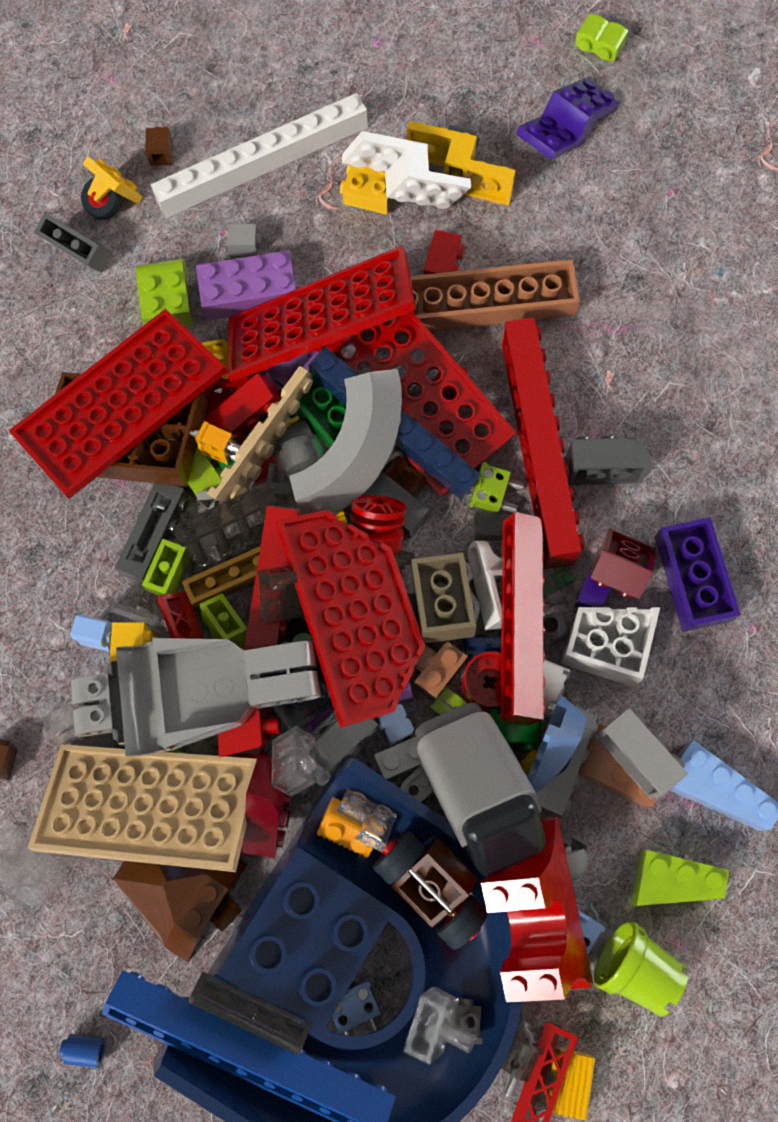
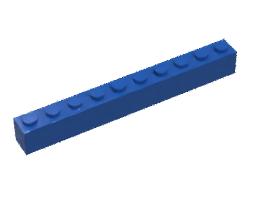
M122 970L105 1002L102 1015L331 1121L388 1122L396 1096L388 1093L384 1086L366 1083L361 1080L359 1075L349 1071H340L325 1059H314L299 1047H288L280 1043V1040L273 1035H262L254 1031L245 1022L238 1021L236 1023L226 1018L225 1014L219 1010H208L200 1006L191 997L185 996L182 998L172 993L171 989L165 985H154L145 981V978L137 972L128 973Z

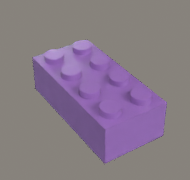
M289 250L196 265L201 307L206 321L228 318L296 289Z

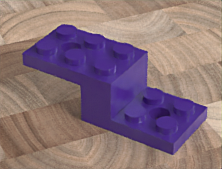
M584 78L553 91L542 116L520 125L516 135L547 158L553 160L583 145L595 121L616 111L620 102L614 99L612 93L597 87L595 81Z

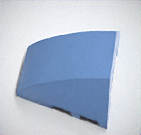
M559 696L527 776L536 793L550 783L568 763L582 738L587 717L562 696Z

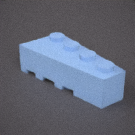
M692 740L685 743L677 756L685 764L683 769L688 775L670 791L756 830H771L778 820V802L696 741Z

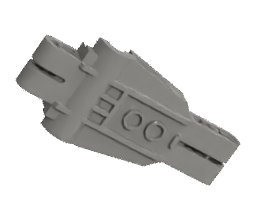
M152 638V642H146V644L141 646L116 647L117 661H113L111 664L107 663V673L71 680L72 705L83 707L73 710L75 736L84 737L112 733L113 739L117 740L118 744H125V756L129 757L172 751L242 726L255 709L308 701L321 697L318 671H306L317 667L313 641H299L243 651L228 639Z

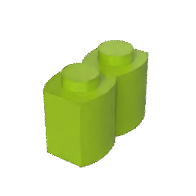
M589 14L577 32L575 45L582 51L595 53L602 60L615 61L626 43L628 30L618 23L608 22L599 15Z

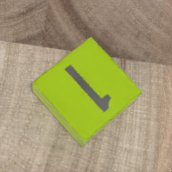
M446 687L430 709L438 715H442L467 704V702Z

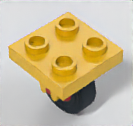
M87 156L83 165L95 175V177L86 182L81 192L82 206L88 214L97 219L113 217L121 206L122 197L139 204L143 196L136 191L138 187L128 179L125 180L121 177L122 173L112 165L109 166L100 158L95 161Z

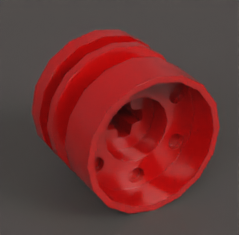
M364 495L355 498L352 504L351 520L354 522L352 525L369 534L368 537L371 541L379 545L384 543L392 548L393 554L398 553L402 548L403 530L400 527L405 522L406 505L395 498L380 495Z
M496 651L483 652L474 656L467 664L461 681L462 694L466 702L479 704L482 711L488 713L489 709L501 710V653ZM485 680L487 682H494L493 690L490 687L486 689L483 687Z

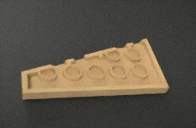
M300 366L282 389V399L280 402L277 401L275 404H271L267 410L269 413L267 420L264 424L261 422L257 423L236 452L235 464L230 465L228 468L225 467L220 474L222 477L221 483L216 489L211 486L206 493L207 495L216 500L235 505L246 499L249 493V485L252 480L255 481L262 471V463L274 451L275 447L273 444L286 431V422L290 415H294L300 406L299 400L303 393L306 394L312 386L313 380L311 379L313 375Z

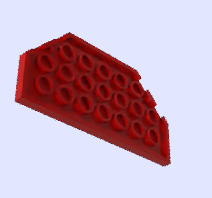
M324 510L279 519L275 525L340 728L389 715L395 711L399 703L398 700L413 674L419 657L424 651L425 643L392 548L384 543L379 545L371 541L368 537L369 534L352 524H345L335 518L337 515Z

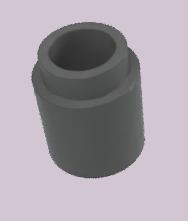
M549 613L543 617L545 638L553 643H560L568 637L569 625L560 615Z

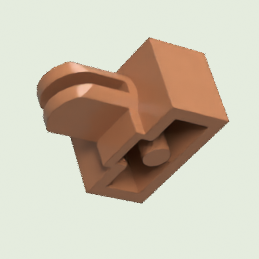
M448 641L444 643L438 652L425 643L424 651L415 665V668L421 674L416 679L414 687L435 702L466 663L468 656Z

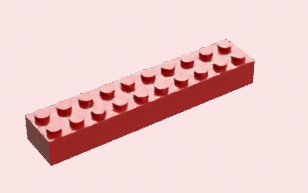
M535 318L505 321L501 347L533 514L536 517L542 518V528L544 529L543 552L545 556L543 566L544 569L574 565L580 556L581 550L584 549V540L582 534L578 535L576 525H579V516L577 510H573L572 506L574 491L572 486H568L569 466L567 462H563L564 442L563 439L558 437L557 431L560 430V422L558 416H554L553 412L555 397L553 393L549 392L548 385L551 384L549 371H545L544 367L546 353L544 348H540L539 343L542 339L540 326L536 327Z

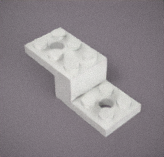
M362 131L342 154V163L352 165L355 168H371L377 172L385 171L387 198L396 199L398 202L409 201L415 202L418 205H433L439 209H446L471 188V182L468 178L429 171L427 144Z

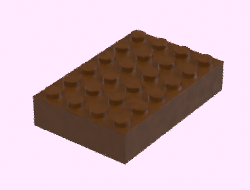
M62 372L56 393L81 374ZM203 391L101 473L98 478L187 487L198 446L195 437L190 435V431L200 430L204 423L209 404L206 392Z

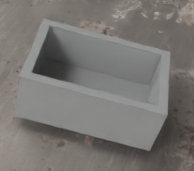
M628 708L597 733L595 737L650 800L662 797L688 775L683 769L685 764L677 755H671L666 750L664 740L656 732L651 733L644 725L646 721L639 712Z

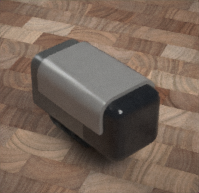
M467 703L419 725L416 729L415 737L418 742L417 752L422 766L461 846L466 847L478 871L481 874L492 875L543 851L546 837L539 812L542 811L539 798L491 715L483 712L479 704Z

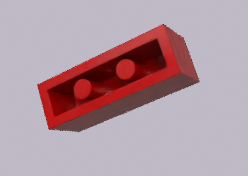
M257 373L204 419L210 425L231 433L233 440L238 442L243 438L245 432L252 429L253 425H257L264 416L269 414L267 410L272 403L280 402L282 399L281 393L269 376Z

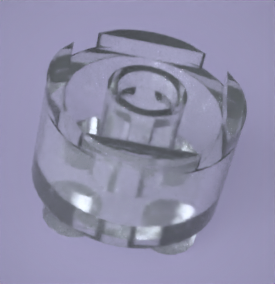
M313 434L312 439H309L307 435H302L281 444L282 450L277 453L275 449L272 453V458L283 483L288 484L292 488L289 476L307 469L324 456L325 453L317 435Z

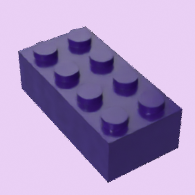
M711 517L661 527L654 537L682 632L732 622L741 614Z

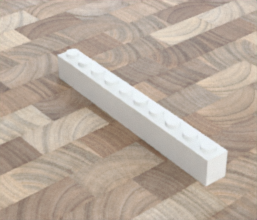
M355 93L150 184L156 201L165 218H168L368 128L367 109L358 94Z

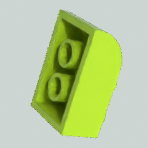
M184 258L137 265L136 279L141 318L144 325L166 309L184 327L194 326Z

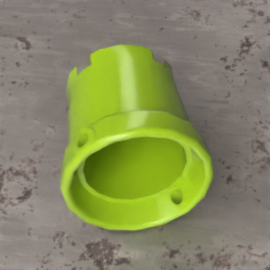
M627 921L613 932L602 949L595 966L594 984L611 995L617 993L652 1011L659 1017H663L670 1013L664 1009L669 1002L676 1006L680 1001L688 982V975L682 972V970H688V968L648 938L646 931L637 923Z

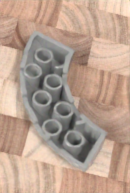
M398 369L368 372L344 379L347 397L346 412L336 440L316 463L303 471L289 476L295 501L302 515L324 510L337 515L352 505L355 498L364 494L380 475L392 454L401 422L402 389Z

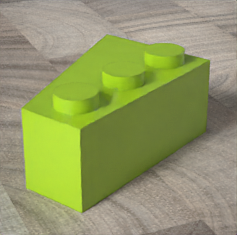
M640 850L630 905L644 906L725 899L729 870L650 850Z

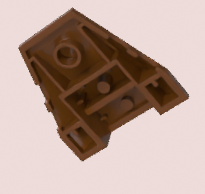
M239 859L236 872L124 861L113 877V880L162 945L178 957L189 962L202 941V934L228 891L235 887L248 864Z

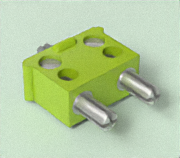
M487 462L482 463L478 471L481 475L474 486L473 493L470 491L467 493L471 496L470 508L475 506L493 513H498L500 509L513 513L516 512L518 505L503 501L507 486L522 491L524 482L509 478L511 474L509 471L490 466Z

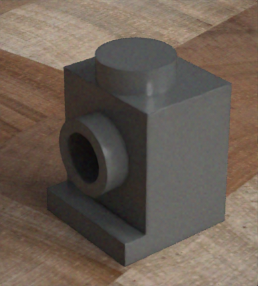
M457 997L456 1003L445 1002L444 1040L457 1044H482V1038L479 1037L481 1006L474 1005V999Z

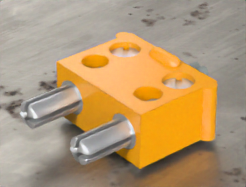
M204 422L200 430L190 431V435L195 437L202 455L227 465L231 459L235 460V454L241 445L234 443L231 433L210 425L208 422Z

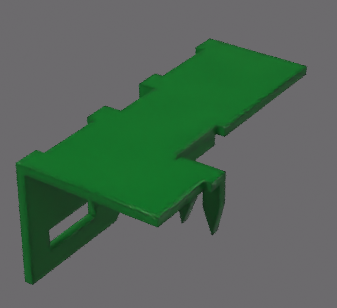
M566 566L552 573L551 578L558 586L554 589L550 588L548 580L544 578L543 598L575 582L578 575L572 577ZM565 571V574H563L560 577H557V574Z

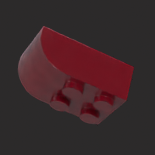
M609 528L597 554L590 578L599 586L605 588L610 586L619 590V593L627 598L635 597L640 599L653 573L656 548Z
M258 754L246 792L245 818L247 826L243 839L242 853L275 858L278 847L283 848L286 831L282 830L289 826L291 811H287V808L291 806L293 792L288 791L289 773L286 767L280 761L270 756Z

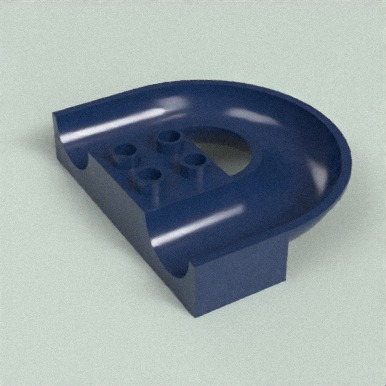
M356 758L344 759L192 998L200 1006L208 1010L216 1009L223 1012L226 1018L236 1023L241 1021L249 1024L254 1031L262 1035L270 1034L277 1037L280 1043L288 1047H299L314 1059H325L340 1071L353 1072L359 1075L361 1080L366 1083L384 1086L388 1093L396 1096L388 1122H460L476 1106L501 1070L519 1024L523 1001L506 1002L500 974L504 959L508 958L511 949L509 918L506 911L488 913L480 932L474 939L456 950L451 949L436 932L443 919L431 928L391 887L392 884L386 883L373 869L376 860L382 854L381 849L391 839L396 840L406 831H410L425 848L438 838L478 878L470 895H473L485 908L486 904L481 883L488 875L481 874L475 867L466 847L461 846L448 820ZM332 797L383 820L379 837L369 857L359 856V853H354L353 850L349 851L348 847L344 848L343 845L339 846L338 843L328 841L327 838L323 839L322 835L318 836L317 831ZM386 923H391L407 943L413 965L412 984L403 1007L389 1023L368 1034L342 1035L326 1029L327 1023ZM457 997L474 999V1005L481 1006L479 1037L482 1038V1044H457L443 1039L445 1002L456 1003ZM165 1043L162 1044L153 1058L154 1077L225 1122H334Z

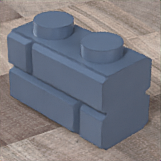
M398 704L393 713L377 718V726L381 734L384 735L388 748L411 739L415 730L410 720L406 719L407 714L402 704Z

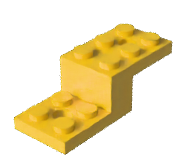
M409 121L407 140L427 144L428 163L445 166L444 174L470 179L471 188L463 195L505 205L510 204L516 170L509 169L506 166L487 164L483 161H474L477 136L466 132L461 133L448 130L444 127L439 128L426 125L422 122Z

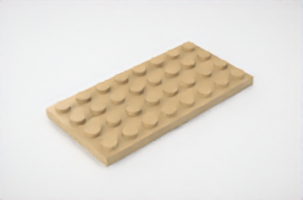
M61 744L28 849L45 853L236 872L247 826L245 818L246 792L257 759L171 752L129 757L125 756V749Z

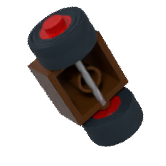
M410 831L402 833L396 840L391 839L381 849L382 854L376 860L373 869L386 883L392 884L391 887L431 928L443 919L436 932L451 949L456 950L474 939L488 916L487 909L473 895H470L478 878L438 838L426 848Z

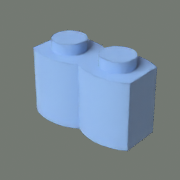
M80 614L76 615L70 633L71 638L78 641L82 646L110 652L112 623Z

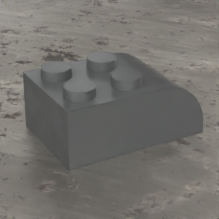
M587 436L578 437L571 441L565 457V462L569 466L568 485L641 483L651 467L650 455L641 443L633 439L615 438L614 436H604L600 439H590Z

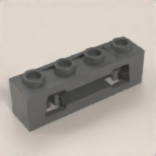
M154 483L114 568L120 575L143 583L162 539L169 541L171 534L176 533L180 514L185 512L188 507V495L183 488ZM159 509L162 513V516L146 548L148 550L147 555H145L143 549L159 517L158 514H156Z

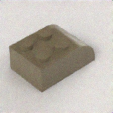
M464 553L411 559L418 620L424 643L474 637L476 622Z

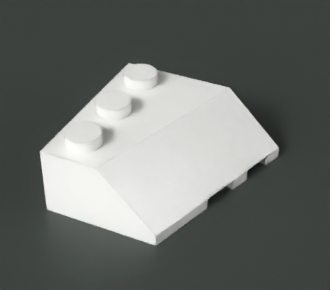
M579 607L567 637L560 664L636 687L644 677L660 607H651L650 609H637V607H627L626 609Z

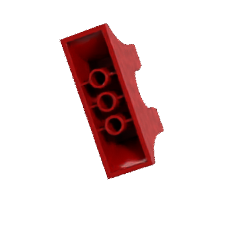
M558 817L541 818L546 837L543 851L498 873L488 875L481 883L487 913L506 911L509 918L511 949L508 958L504 959L500 971L506 1002L561 1000L566 998L570 989L591 988L593 985Z

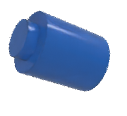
M70 1034L61 1043L59 1057L63 1058V1064L99 1068L103 1061L106 1040L103 1037Z

